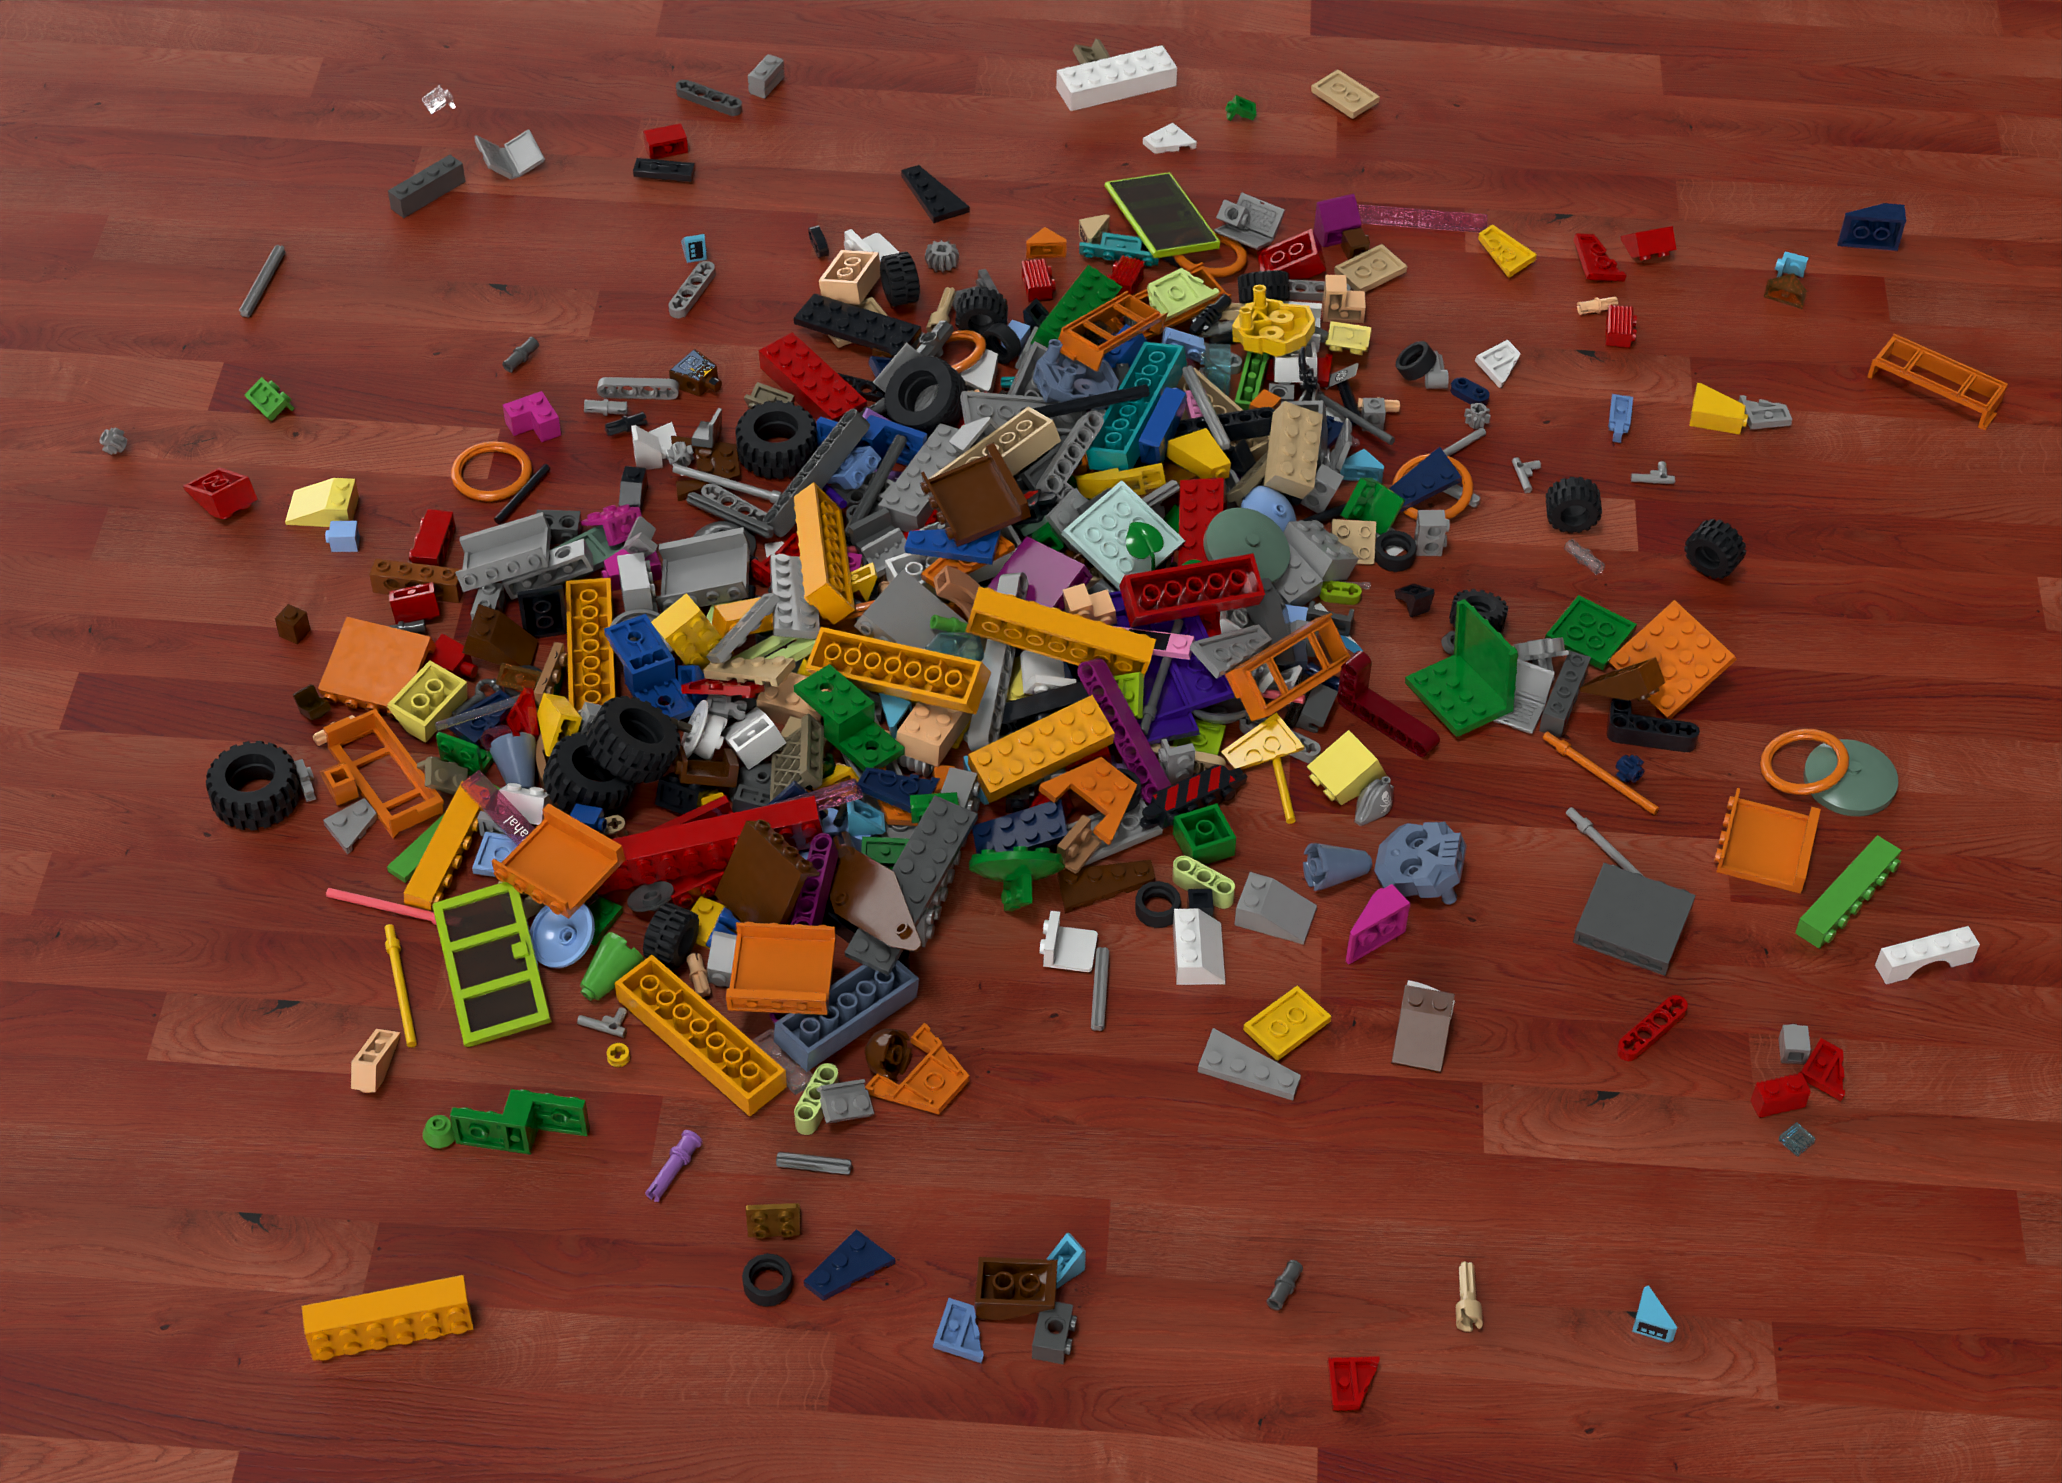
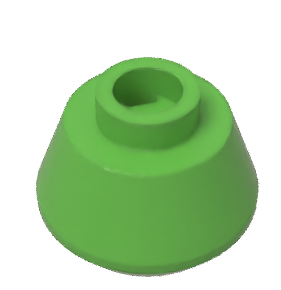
M443 1115L431 1117L423 1129L424 1142L432 1148H445L455 1141L451 1120Z

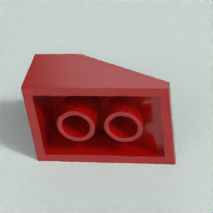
M1313 229L1257 252L1260 271H1284L1289 274V279L1310 278L1326 271L1322 247Z
M221 467L183 486L184 490L211 516L220 519H227L233 515V512L249 508L252 502L258 500L248 476Z

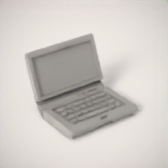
M530 130L523 132L504 144L505 148H499L498 145L480 136L475 135L474 137L479 151L484 156L483 159L488 169L509 179L521 177L545 160Z
M1241 193L1237 205L1250 211L1249 223L1244 226L1243 230L1225 224L1214 229V232L1260 250L1271 244L1284 217L1285 209ZM1238 211L1232 214V220L1238 217Z
M906 342L873 383L886 392V387L895 371L909 360L922 355ZM938 384L929 386L920 393L915 402V412L927 408L934 401L938 391Z
M1348 418L1344 421L1335 444V449L1330 452L1328 448L1323 461L1325 466L1337 473L1341 471L1352 445V436L1350 435L1352 423Z
M1517 659L1514 710L1493 720V722L1502 723L1514 729L1533 734L1545 708L1555 671Z

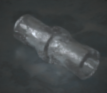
M1574 539L1569 540L1565 544L1564 550L1574 556L1580 565H1585L1595 575L1604 570L1605 563L1597 559L1590 549H1585Z

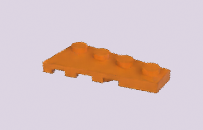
M1000 536L994 561L1014 551L1015 544ZM939 558L921 573V579L935 588L933 578L946 565L968 575L987 564Z

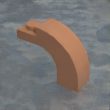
M946 565L933 578L936 594L957 604L969 620L978 587L981 586L966 573ZM975 635L972 639L981 643L985 638Z

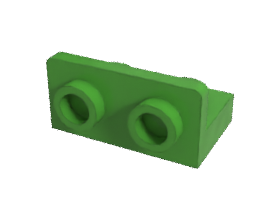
M262 377L244 395L270 421H273L286 406L291 411L295 409L290 404L292 399L283 391L281 393L278 392L281 388L272 380L267 382Z

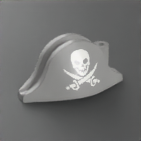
M1388 776L1382 777L1381 780L1376 779L1362 790L1357 799L1354 823L1363 826L1385 816L1391 810L1394 786L1390 784L1391 779Z

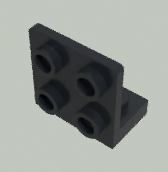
M672 772L658 780L655 805L683 815L700 807L703 795L721 786L680 783L678 775Z

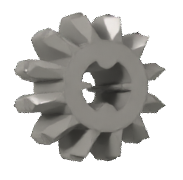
M941 240L940 242L933 241V244L927 246L925 260L928 268H933L934 272L941 270L943 273L944 270L951 271V268L956 267L959 259L956 244H950V241L943 242Z

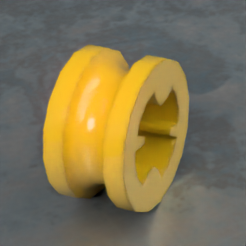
M614 1043L607 1049L608 1063L613 1067L625 1066L630 1059L628 1047L623 1043ZM617 1052L622 1054L619 1059L615 1058Z

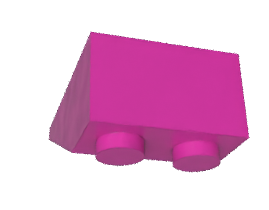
M1393 884L1378 889L1372 895L1352 928L1346 955L1348 965L1405 932L1410 902Z

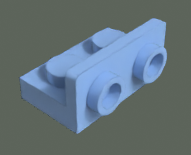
M1165 327L1163 330L1162 344L1184 346L1187 359L1197 362L1201 361L1207 351V346H1204V338L1169 327Z

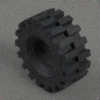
M1466 589L1462 593L1459 591L1454 596L1449 615L1450 623L1453 624L1454 628L1456 626L1457 602L1465 599L1471 606L1476 608L1477 612L1484 619L1489 621L1497 632H1503L1508 614V606L1505 600L1501 601L1500 596L1495 597L1492 592L1488 594L1485 593V590L1478 592L1476 589H1471L1470 592Z

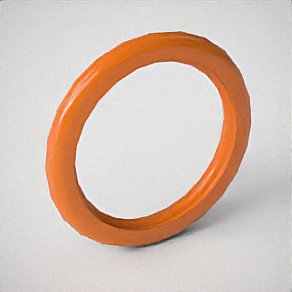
M1198 230L1181 235L1174 242L1172 248L1184 246L1191 241L1205 239ZM1214 232L1221 243L1226 244L1236 252L1237 260L1234 264L1227 267L1205 268L1213 278L1234 275L1246 264V250L1240 242ZM1183 254L1173 256L1176 263L1185 270L1196 265L1187 260Z
M954 331L946 342L969 340L976 343V348L969 357L952 365L958 373L972 367L985 353L986 341L982 335L975 331Z
M499 441L483 442L467 448L456 458L451 469V479L454 486L468 498L488 502L499 501L517 494L530 480L532 463L529 456L513 444ZM504 452L513 455L520 461L522 472L518 480L500 490H477L468 486L462 478V468L465 463L482 453Z
M1430 454L1417 456L1402 465L1395 474L1392 485ZM1447 456L1461 475L1463 485L1462 494L1458 502L1451 508L1444 510L1445 518L1451 519L1461 513L1469 504L1473 495L1474 485L1467 468L1458 460ZM1410 507L1403 511L1407 516L1417 520V509Z
M1798 729L1779 735L1765 747L1760 759L1761 773L1766 781L1774 788L1793 795H1810L1828 790L1844 777L1849 767L1848 750L1844 744L1834 735L1816 729ZM1799 740L1823 742L1834 749L1838 759L1835 770L1829 776L1808 784H1795L1779 778L1774 773L1771 763L1774 753L1779 748Z

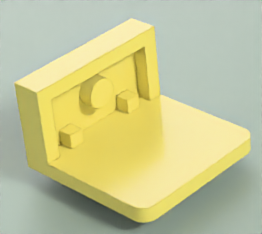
M1331 321L1328 340H1326L1325 344L1329 346L1331 351L1342 352L1343 349H1349L1351 354L1363 355V352H1368L1372 327Z

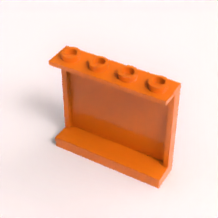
M346 617L318 690L323 699L330 703L341 702L350 708L357 709L362 707L367 711L376 709L378 713H386L389 717L396 719L388 709L387 704L422 669L427 654H433L436 645L430 636Z
M1737 788L1735 797L1730 796L1727 810H1731L1730 814H1725L1722 827L1727 829L1726 831H1721L1718 844L1723 846L1722 849L1717 848L1714 859V862L1718 863L1716 872L1801 894L1821 809L1811 807L1808 816L1738 798L1740 788Z
M548 803L542 809L544 820L501 863L495 859L491 862L494 875L499 881L511 884L518 892L528 894L538 904L543 903L555 914H562L569 919L625 861L622 845Z
M736 922L737 938L730 987L726 991L728 1011L827 1015L836 946L835 927L827 925L808 926L802 924Z

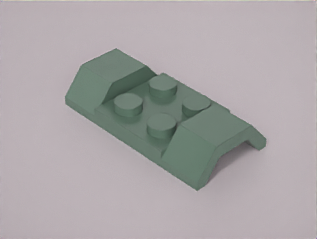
M599 525L555 548L584 538L593 555V571L566 580L571 581L579 580L603 568L604 560L622 550L623 544L609 546L603 525ZM566 581L554 584L552 586L563 585L566 583Z

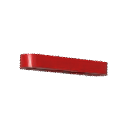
M1672 995L1663 1001L1619 1040L1617 1055L1624 1061L1637 1059L1684 1018L1688 1008L1686 999L1679 995ZM1676 1006H1679V1007H1680V1008H1678V1007L1675 1008V1009L1672 1011V1013L1670 1014L1671 1007H1676ZM1661 1017L1667 1023L1659 1025L1654 1021V1018ZM1646 1031L1651 1037L1644 1039L1638 1035V1032ZM1633 1041L1635 1042L1634 1047H1633V1050H1632V1049H1628V1050H1625V1049H1624V1048H1629V1047H1631V1046L1633 1045Z

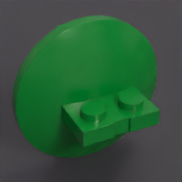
M1017 846L1013 847V851L1003 852L986 849L982 850L981 854H973L969 860V870L987 879L1003 882L1001 901L1004 904V911H1015L1021 906L1032 904V881L1049 877L1065 868V858L1062 854L1050 853V848H1036L1035 851H1028V847Z

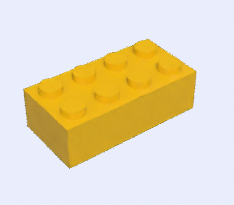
M687 593L651 622L685 665H698L702 672L710 663L706 656L723 639Z

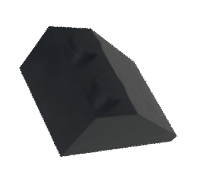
M562 585L517 592L522 628L536 639L567 634V614Z

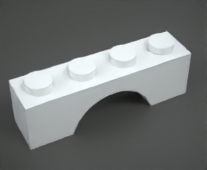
M1969 926L1881 948L1875 967L1884 982L1890 984L1908 979L1916 970L1931 962L1947 961L1951 967L1973 962L1980 944Z

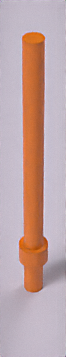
M1548 731L1544 734L1542 739L1554 746L1558 753L1563 756L1567 755L1651 814L1655 815L1658 812V806L1571 748L1572 745L1564 739H1558Z

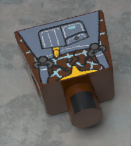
M696 349L692 350L669 370L670 379L679 383V390L696 396H701L708 389L718 392L722 386V381L718 379L716 364Z

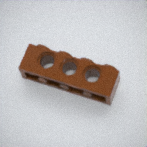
M375 559L369 574L373 593L389 595V591L433 582L438 601L459 603L463 594L462 587L455 574L456 571L462 569Z

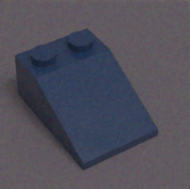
M1883 203L1845 213L1837 246L1898 251L1906 223L1905 205Z

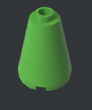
M608 932L603 937L580 983L581 994L590 1001L593 999L600 1000L615 988L617 980L645 960L635 947L631 950L626 945L627 941L619 935Z

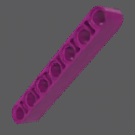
M1101 658L1082 662L1078 666L1079 678L1088 695H1093L1115 733L1113 742L1128 770L1135 773L1140 779L1142 785L1141 794L1144 800L1150 804L1153 793L1171 786L1106 662Z

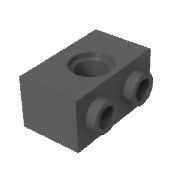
M1055 1302V1309L1039 1312L1032 1344V1359L1059 1364L1064 1363L1065 1354L1070 1355L1073 1339L1069 1338L1070 1331L1075 1332L1077 1316L1073 1315V1305ZM1051 1331H1059L1060 1333L1053 1334Z

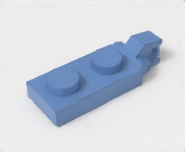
M1612 394L1608 427L1609 431H1614L1613 442L1621 443L1623 433H1628L1631 423L1633 397Z

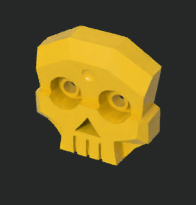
M1264 285L1254 286L1253 302L1246 303L1245 306L1239 309V315L1232 325L1233 342H1240L1246 351L1263 355L1265 352L1275 357L1299 350L1302 346L1306 347L1315 332V318L1308 305L1283 304V301L1266 298V286Z

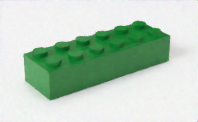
M1088 265L1039 326L1030 344L1036 341L1048 348L1051 339L1058 340L1062 327L1117 297L1122 286L1099 272L1096 268ZM1091 331L1084 334L1082 337L1087 338Z

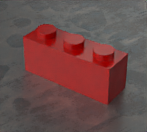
M427 509L425 517H422L420 521V531L415 535L414 548L410 549L409 552L410 562L442 567L456 527L452 511Z

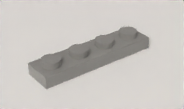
M775 593L764 594L706 656L711 663H724L732 656L731 652L736 647L745 643L747 640L746 636L751 631L756 630L761 625V620L776 609L775 605L780 601L779 597Z

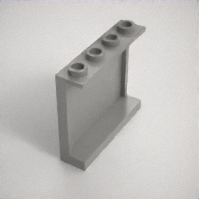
M544 512L460 537V543L464 550L463 569L456 571L455 574L463 592L548 567L551 529Z
M744 527L659 544L663 567L661 596H656V601L662 613L686 593L698 607L748 598L750 541Z
M902 569L863 613L854 627L866 637L950 654L964 636L958 634L952 636L946 631L932 629L930 627L931 617L936 614L949 619L954 617L958 618L961 622H967Z

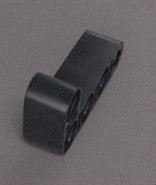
M1612 699L1608 713L1606 733L1610 741L1678 752H1692L1695 749L1700 733L1699 727L1696 724L1631 714L1632 703L1630 700Z

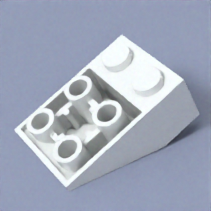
M758 707L745 714L744 720L735 721L721 732V736L724 737L726 743L734 750L748 770L786 744L775 724Z

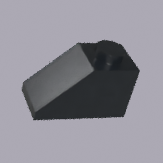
M625 466L620 483L619 506L629 504L630 507H639L640 512L642 511L648 489L646 468Z

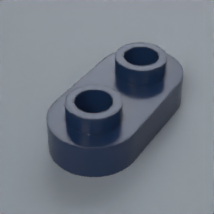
M1463 377L1455 378L1451 382L1450 391L1455 397L1469 404H1488L1490 393L1484 387Z

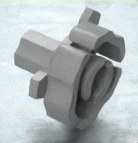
M1563 637L1514 644L1518 651L1519 660H1532V664L1552 671V657L1571 654L1570 650L1565 651Z

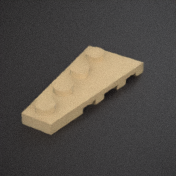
M778 656L773 659H764V657L744 659L738 657L727 660L724 663L710 662L703 672L706 679L729 681L736 678L737 682L741 683L754 680L755 684L763 685L765 681L771 683V686L778 687L796 667L794 658H785L784 656Z

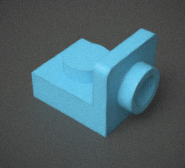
M1785 251L1783 258H1778L1775 270L1778 271L1777 278L1781 279L1783 272L1803 277L1808 257Z

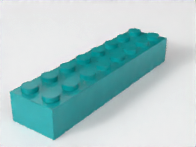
M1153 342L1143 343L1118 390L1146 384L1149 387L1150 396L1109 405L1103 416L1104 424L1086 451L1089 469L1100 471L1118 468L1119 471L1133 469L1140 456L1138 441L1166 387L1176 388L1183 375V367H1187L1184 346Z

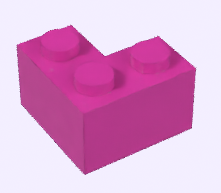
M542 391L503 404L505 423L513 436L532 429L541 442L561 436L559 417Z

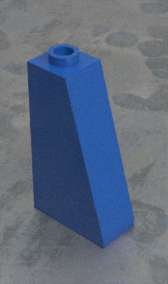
M1166 387L1138 441L1142 463L1149 465L1162 463L1163 465L1167 455L1168 440L1174 438L1187 405L1186 392H1183L1181 389Z

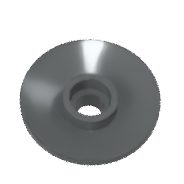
M665 881L645 884L630 894L627 900L630 909L638 912L658 910L671 899V895L674 894V888L672 884Z

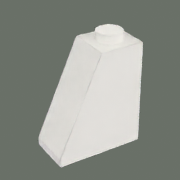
M985 349V353L976 364L959 373L965 381L968 391L974 392V390L978 389L982 393L985 391L993 393L998 371V354Z

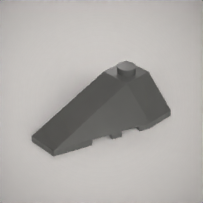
M1261 578L1265 591L1264 598L1259 605L1245 608L1253 624H1259L1272 638L1269 645L1271 646L1291 634L1288 609L1269 578ZM1293 646L1273 658L1276 665H1291L1295 663Z

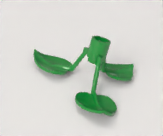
M1130 523L1125 542L1127 551L1132 557L1137 559H1146L1150 555L1151 571L1155 570L1154 553L1161 551L1163 548L1161 533L1147 523ZM1189 560L1185 562L1183 565L1199 563L1202 561Z

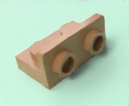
M1083 815L1057 845V853L1062 854L1065 858V868L1074 873L1080 871L1102 843L1100 838L1092 835L1090 818Z

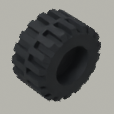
M906 251L882 256L880 261L881 282L885 296L891 306L917 302L920 295V284L916 265L911 255Z
M1259 271L1242 274L1237 278L1239 303L1253 302V288L1255 285L1266 286V298L1280 301L1290 299L1289 274L1287 272Z
M975 287V290L969 289L967 293L963 292L961 298H958L956 327L958 330H970L983 335L993 324L1004 323L1007 325V300L1003 298L1001 293L997 294L996 290H989L988 287H984V289Z
M1584 477L1560 479V482L1556 481L1553 483V487H1549L1548 493L1545 496L1547 518L1553 528L1559 529L1563 533L1567 531L1573 534V532L1581 533L1583 530L1587 531L1591 529V526L1597 524V521L1601 519L1602 506L1600 491L1595 483H1592L1589 479L1584 480Z
M1710 519L1700 524L1685 542L1684 550L1687 553V559L1691 561L1690 564L1699 573L1702 572L1706 577L1711 576L1712 579H1723L1731 574L1746 555V544L1742 542L1743 537L1730 524H1725L1722 520Z
M672 903L662 905L651 919L645 933L643 942V955L645 959L653 955L667 968L672 970L679 968L690 955L695 945L699 931L698 915Z

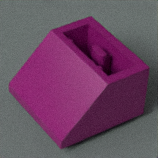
M1354 194L1317 202L1314 233L1323 248L1341 244L1343 231L1361 228L1360 215Z

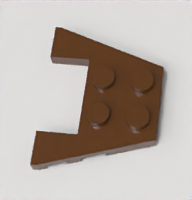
M671 436V443L685 442L686 446L692 445V438ZM716 441L713 448L692 446L696 456L698 471L737 482L741 481L736 444ZM698 479L676 481L678 501L685 500L686 496L692 492L701 494L702 487L712 483Z

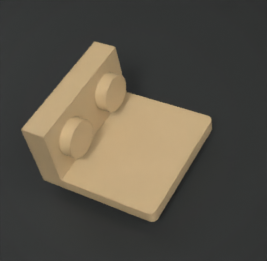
M1332 519L1330 533L1336 535L1340 543L1353 550V554L1359 558L1356 564L1373 565L1375 558L1376 522Z

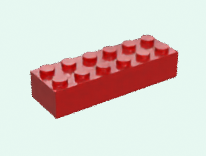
M793 332L759 350L760 368L785 392L793 394L796 398L795 401L805 411H808L816 421L820 417L839 422L849 410L856 409L860 413L867 406V400Z
M1254 553L1124 575L1119 585L1130 627L1259 605L1265 596Z

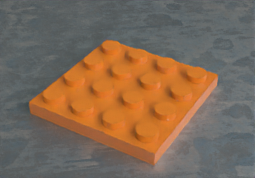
M1674 600L1611 657L1609 664L1615 670L1656 657L1666 683L1659 687L1660 691L1651 694V697L1647 698V700L1661 714L1671 720L1737 659L1734 654Z

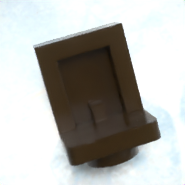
M312 684L293 694L300 713L311 720L322 718L326 712L331 710L329 702L318 695L315 686Z

